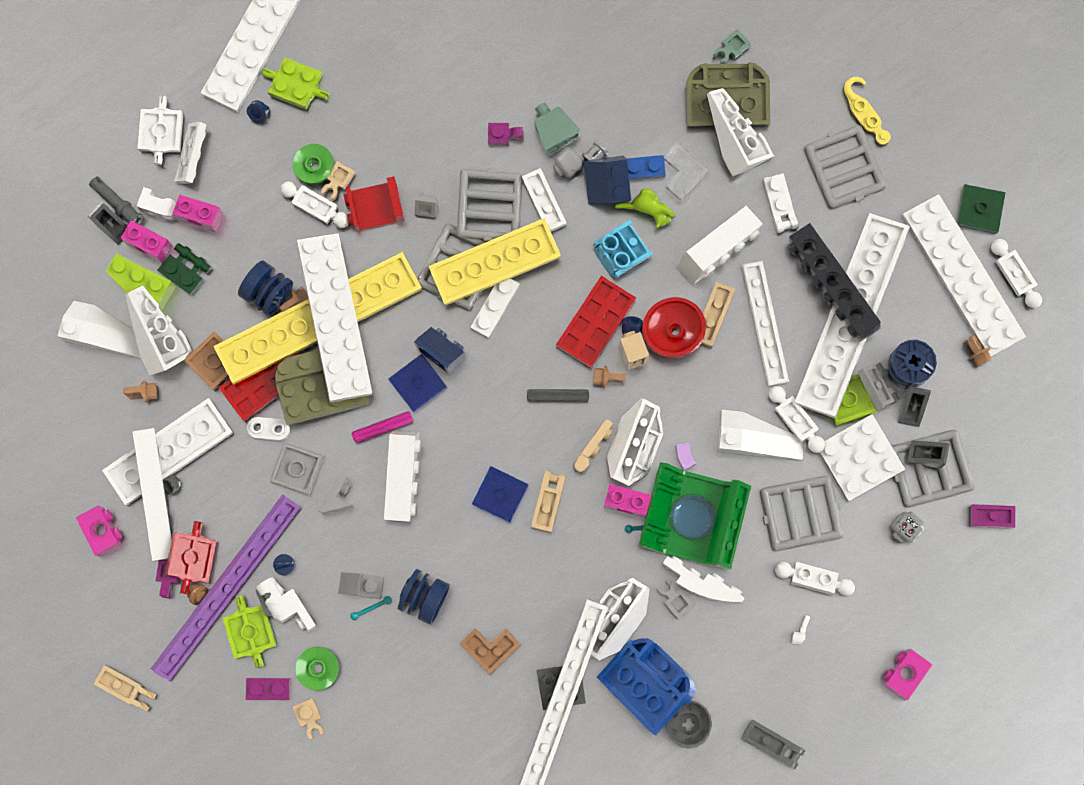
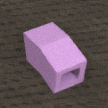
M690 443L677 444L675 446L676 454L681 468L685 471L695 466L696 462L691 455Z

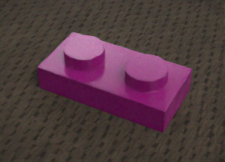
M972 504L971 527L1015 528V506Z
M246 678V700H290L291 678Z

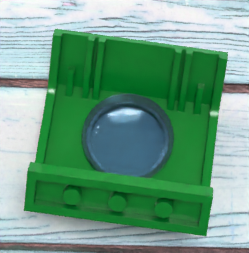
M660 462L639 545L650 551L675 556L703 565L731 569L751 486L740 480L732 479V482L722 481L687 472L668 463Z

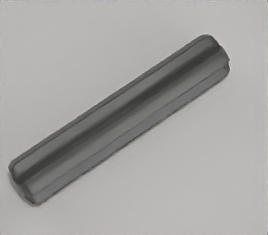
M528 389L527 400L589 401V390Z

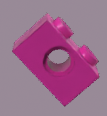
M179 194L172 214L178 221L217 232L223 212L219 206Z
M132 220L121 236L126 245L163 263L172 247L168 239Z
M609 484L604 508L645 518L651 495Z
M98 505L76 517L95 556L101 557L123 545L120 541L122 535L117 527L114 528L110 521L113 517L108 508L104 509V507ZM100 525H104V534L98 536L97 528Z
M908 649L906 652L902 650L895 660L898 662L895 668H890L883 677L886 680L883 686L903 700H909L933 665L912 649ZM904 667L908 668L911 672L910 678L907 680L901 676V670Z

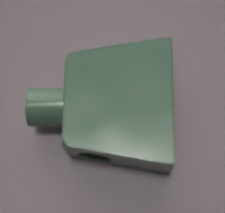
M541 103L535 108L539 118L534 120V127L546 156L580 138V129L560 107L550 111L546 103Z

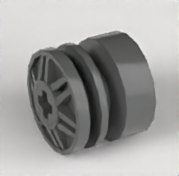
M692 700L689 704L684 703L666 724L667 734L670 739L679 747L687 749L696 748L705 743L710 736L712 728L711 715L706 707ZM687 719H691V723L695 724V727H691V731H686V727L682 726L683 723L687 722Z

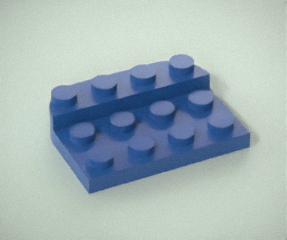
M648 638L634 641L631 639L597 676L620 702L655 736L684 703L689 704L696 693V686L692 677L661 646Z

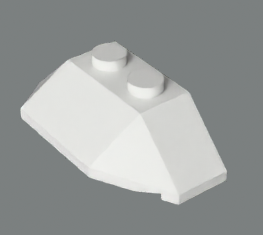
M641 398L621 417L607 454L610 477L630 486L633 482L649 473L663 436L659 406Z
M630 578L628 581L607 590L599 602L608 606L591 653L593 657L600 661L619 652L646 616L650 590L647 586L634 578Z

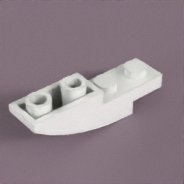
M667 556L662 564L679 576L675 585L696 596L725 603H741L744 600V597L741 596L743 593L741 590L733 585L729 588L723 583L724 579L715 573L713 575L708 573L705 579L702 580L700 578L702 575L693 568L690 570L682 566L684 563L675 556L672 558Z

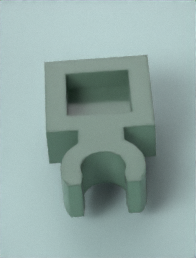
M736 29L722 41L721 45L724 48H717L713 56L715 58L717 55L722 54L724 58L720 61V64H726L730 55L736 59L750 47L751 43Z

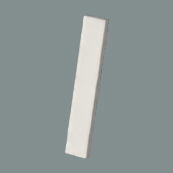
M763 261L742 264L741 268L767 386L789 383Z

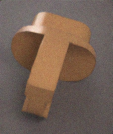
M302 286L296 291L291 290L293 298L279 307L282 312L308 299L307 292Z
M975 334L967 339L970 348L974 352V355L969 359L974 360L977 367L992 360L988 352L991 350L990 347L983 349Z
M604 366V369H594V385H603V388H605L607 382L621 383L626 380V374L609 373L607 366Z
M143 381L140 386L123 388V394L131 399L143 397L145 403H148L150 399H157V384Z

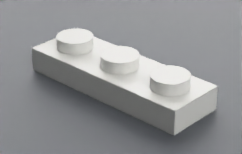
M202 122L188 123L174 182L178 184L193 183L196 176L197 162L201 156L202 141L206 135L205 129L207 124Z
M541 168L522 176V180L540 218H545L550 231L552 232L566 226L565 218Z
M512 279L496 284L470 328L489 339L520 284Z

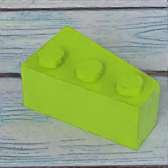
M117 253L106 270L126 293L143 286L159 304L161 312L176 288L170 280Z

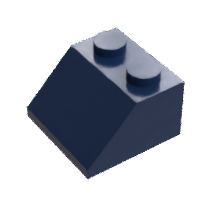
M624 155L583 161L589 203L631 201L627 159Z
M430 327L414 341L416 349L447 374L451 375L465 357L464 347L455 340L453 343L446 338L448 335L440 328L435 330Z

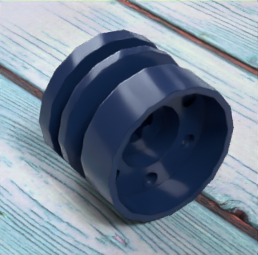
M262 260L255 264L245 276L239 287L238 296L249 304L256 302L255 308L259 311L262 310V313L269 317L286 301L293 287V281L288 277L285 278L283 273L275 275L276 269Z
M917 339L907 340L899 344L888 357L886 363L890 381L897 387L905 390L909 386L919 387L923 385L935 372L937 365L936 355L927 343ZM911 359H912L913 362H915V361L917 362V364H916L915 366H914V364H909V361H910Z
M416 569L410 578L407 579L401 591L397 609L403 612L407 605L410 604L407 611L408 615L411 616L416 608L420 609L418 619L432 625L444 603L450 584L437 578L430 586L428 585L430 575L426 573L422 580L419 581L422 571Z

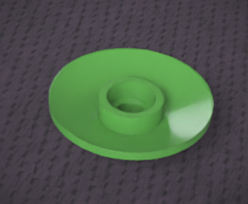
M308 144L300 148L295 154L292 164L296 176L305 183H320L331 174L334 159L326 147L319 144ZM313 164H318L316 169L311 168Z
M318 646L308 648L297 659L295 667L296 676L299 682L308 689H326L335 682L338 676V660L333 652L327 648ZM318 664L322 666V671L319 673L314 670Z

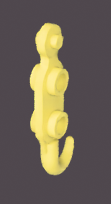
M860 77L849 78L844 84V93L848 98L852 114L866 131L876 135L878 144L886 145L890 141V133L881 128V119L868 101L855 94L851 89V85L854 82H860L863 85L866 82Z

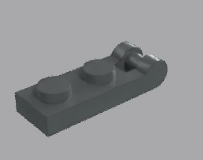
M754 720L751 721L742 737L744 741L794 770L799 765L797 762L800 756H803L806 752L803 748ZM788 748L793 751L790 758L784 756Z

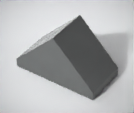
M101 202L88 218L111 240L118 244L122 240L121 236L126 230L127 225L107 205Z
M909 386L904 391L899 416L900 423L920 427L931 390Z
M911 441L908 462L940 469L946 465L950 444Z

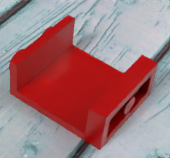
M395 176L386 178L387 183L352 191L350 186L346 187L347 194H343L345 205L350 206L351 213L348 214L350 226L354 225L356 232L405 221Z

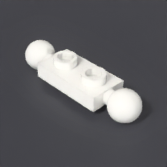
M286 181L281 185L280 192L284 197H294L291 202L292 205L327 225L332 219L334 225L338 228L348 226V215L345 212L337 213L338 205L303 185L299 190L290 181Z
M1004 239L994 240L991 244V250L994 254L1001 256L996 261V264L1016 295L1019 297L1025 294V303L1028 307H1039L1042 303V296L1032 290L1038 284L1016 250L1008 253V243Z
M780 386L771 388L769 391L770 400L780 404L776 407L775 411L801 443L807 439L809 441L808 447L814 453L823 451L825 448L824 439L814 435L819 428L804 409L795 403L796 399L793 396L786 399L785 390Z
M784 561L779 562L775 566V574L782 579L789 576L792 577V585L832 596L835 593V589H838L839 593L843 596H849L855 590V585L850 579L837 581L839 573L800 562H796L795 568H792L789 563Z

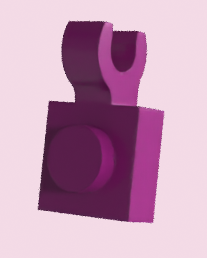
M488 123V145H509V139H524L523 127L509 129V123Z
M159 560L155 580L162 582L159 596L171 599L172 583L178 584L179 579L165 575L168 560Z

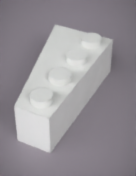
M745 206L684 254L676 269L691 286L695 285L704 276L709 275L717 265L727 261L734 251L735 253L740 251L748 239L750 241L754 240L760 234L758 230L763 224Z

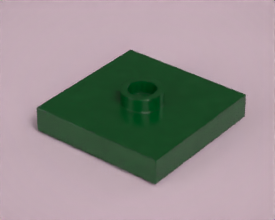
M964 184L956 223L958 226L997 234L999 232L1006 192Z

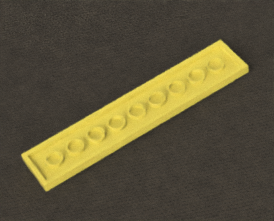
M403 252L348 279L357 322L422 290ZM307 299L213 346L233 385L317 343L309 300Z

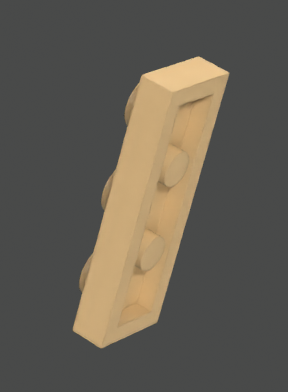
M716 281L703 313L706 321V333L701 344L713 347L735 288Z

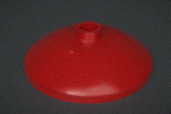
M680 297L663 299L654 304L644 317L642 327L644 339L647 345L661 356L669 358L686 356L696 350L705 337V317L701 309L688 299ZM677 330L679 334L673 335L672 332Z

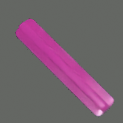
M407 411L353 431V440L355 443L412 423V415Z

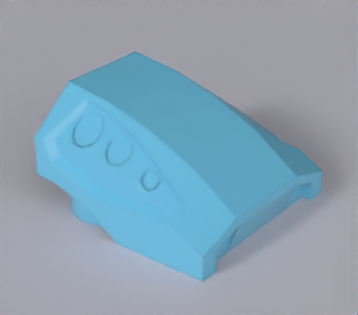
M631 220L616 227L593 244L596 256L608 274L615 279L653 255L652 251L647 249L633 228Z

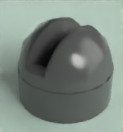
M172 475L163 479L166 493L173 494L180 489L181 481L177 480L178 477Z

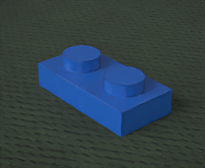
M664 155L626 158L629 181L666 176Z

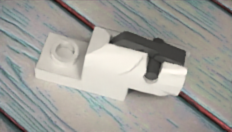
M274 577L256 586V594L265 616L273 617L282 624L297 615L298 618L295 620L301 630L305 629L309 633L315 629L316 625L293 589L284 594L285 590Z

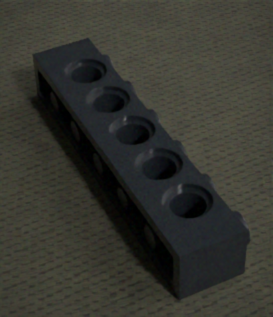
M811 223L790 235L789 249L794 255L798 254L801 258L800 264L806 272L810 271L813 275L811 279L817 288L821 287L825 292L823 296L829 305L833 304L837 309L835 314L841 322L843 320L848 325L847 331L851 337H856L861 342L880 330L881 321ZM810 247L815 249L811 254L804 252L805 249ZM819 264H825L827 266L824 270H818L816 268V266ZM836 280L838 285L831 287L828 285V282ZM842 297L850 298L848 303H841L839 300ZM855 313H859L862 315V318L859 320H854L851 318V316Z

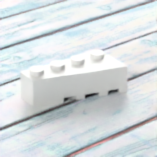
M394 430L390 433L384 520L410 522L412 516L416 515V503H413V497L417 495L418 489L415 475L419 472V461H417V453L420 452L421 446L419 432Z

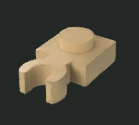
M337 161L327 178L330 184H326L322 188V194L325 195L328 190H332L331 199L333 201L336 200L338 189L341 188L345 191L354 177L355 171Z
M314 698L292 707L300 727L307 725V736L310 740L314 739L312 730L315 728L319 730L320 735L324 734L323 727L316 722V720L322 717Z

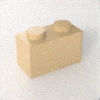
M635 331L624 334L623 338L620 339L619 349L627 371L647 364L649 354L641 332L635 334Z

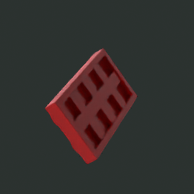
M600 276L556 343V347L589 368H592L636 301V297L603 276Z
M282 361L234 385L231 379L218 387L244 422L278 397L275 386V374L279 363Z

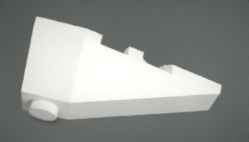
M723 88L707 93L722 157L732 176L746 172L774 157L764 136L761 133L757 134L750 126L752 122L748 118H743L738 112V105Z
M143 286L125 294L139 354L149 375L171 368L193 352L183 332L177 330L172 325V319L161 312L159 304Z
M73 301L63 315L58 337L63 341L141 358L133 328L97 306Z
M721 410L717 452L803 460L804 441L801 443L794 434L741 411Z

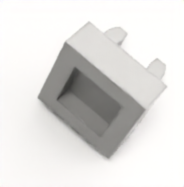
M423 192L420 195L416 194L415 215L435 218L437 211V197L435 194H432V196H425Z

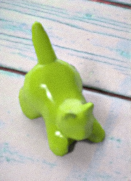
M649 188L642 189L632 203L620 202L615 205V208L635 209L653 216L656 228L670 224V217L676 215L665 203H660L658 195Z

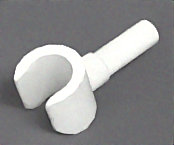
M805 615L800 632L793 631L791 640L793 644H802L805 640L806 627L810 616Z

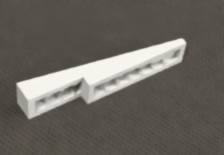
M149 428L132 431L152 561L167 559L172 536L155 429Z

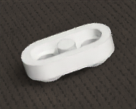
M255 417L248 422L247 431L255 439L283 441L290 435V426H286V422L282 419ZM256 424H261L259 431L254 430ZM277 426L282 427V431L280 433L275 432V428Z

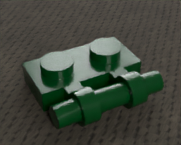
M178 243L174 250L180 253L179 256L175 258L169 254L157 271L192 296L204 281L198 275L200 271L203 270L205 273H209L212 267L206 263L207 260L203 257H198L192 253V249L188 246L184 247ZM187 259L194 264L192 269L183 264Z

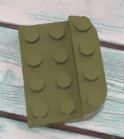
M704 63L694 68L689 74L686 81L687 127L715 126L707 93L721 88L738 105V112L743 118H748L752 122L751 125H770V80L766 72L756 63Z
M319 350L288 357L279 363L277 367L275 386L286 426L369 405L367 396L336 402L329 401Z

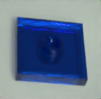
M422 354L388 378L413 413L447 388Z
M490 466L472 505L511 523L529 484Z

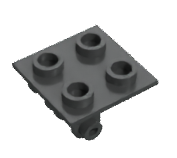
M562 666L537 670L543 710H547ZM582 680L573 705L586 703Z

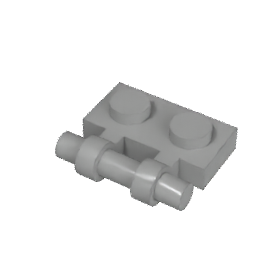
M881 362L865 367L857 372L876 409L900 400L897 394L898 390L896 386L892 385L888 377L889 373L887 369L883 368Z

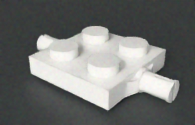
M159 96L158 108L141 109L138 150L153 152V164H159V166L162 165L163 153H180L183 112L166 108L167 96Z

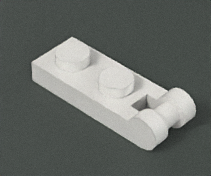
M784 173L763 178L777 233H782L790 228L791 230L798 229V221L795 217ZM787 216L788 221L782 222L781 217Z

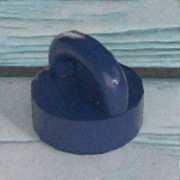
M255 100L249 104L246 111L250 119L255 122H261L268 115L270 108L263 102Z
M629 316L622 320L623 334L635 331V334L639 332L642 334L643 321L640 318Z
M281 554L274 559L273 568L279 575L287 576L294 571L295 561L290 555Z

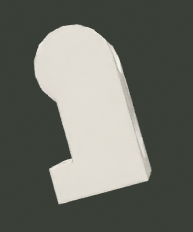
M143 187L137 208L141 212L167 220L175 219V216L172 214L176 205L175 201L170 198L160 199L154 197L155 194L151 189Z

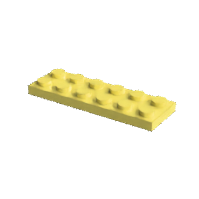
M543 218L430 265L429 269L446 306L559 259L561 254L547 222Z

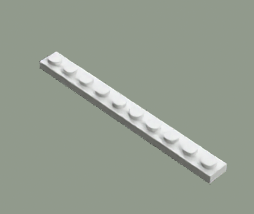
M589 599L585 602L520 785H544L608 609L606 605Z

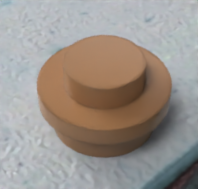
M193 585L189 589V595H187L190 603L193 605L200 604L208 593V589L204 585Z

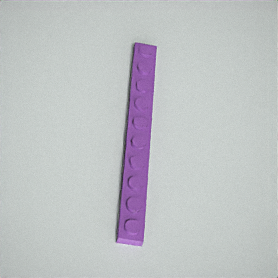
M281 495L150 668L154 673L167 681L171 680L301 507L285 495Z

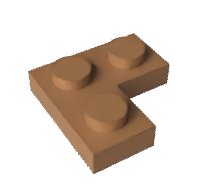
M476 628L460 642L464 649L489 675L521 645L507 629L491 644Z

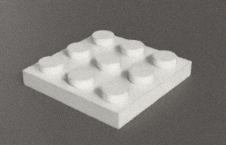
M873 414L827 439L824 450L820 452L848 501L855 499L905 470Z

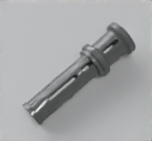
M99 176L90 181L89 186L115 209V214L118 217H122L128 224L131 220L137 224L141 223L144 215L135 211L129 201L121 199Z

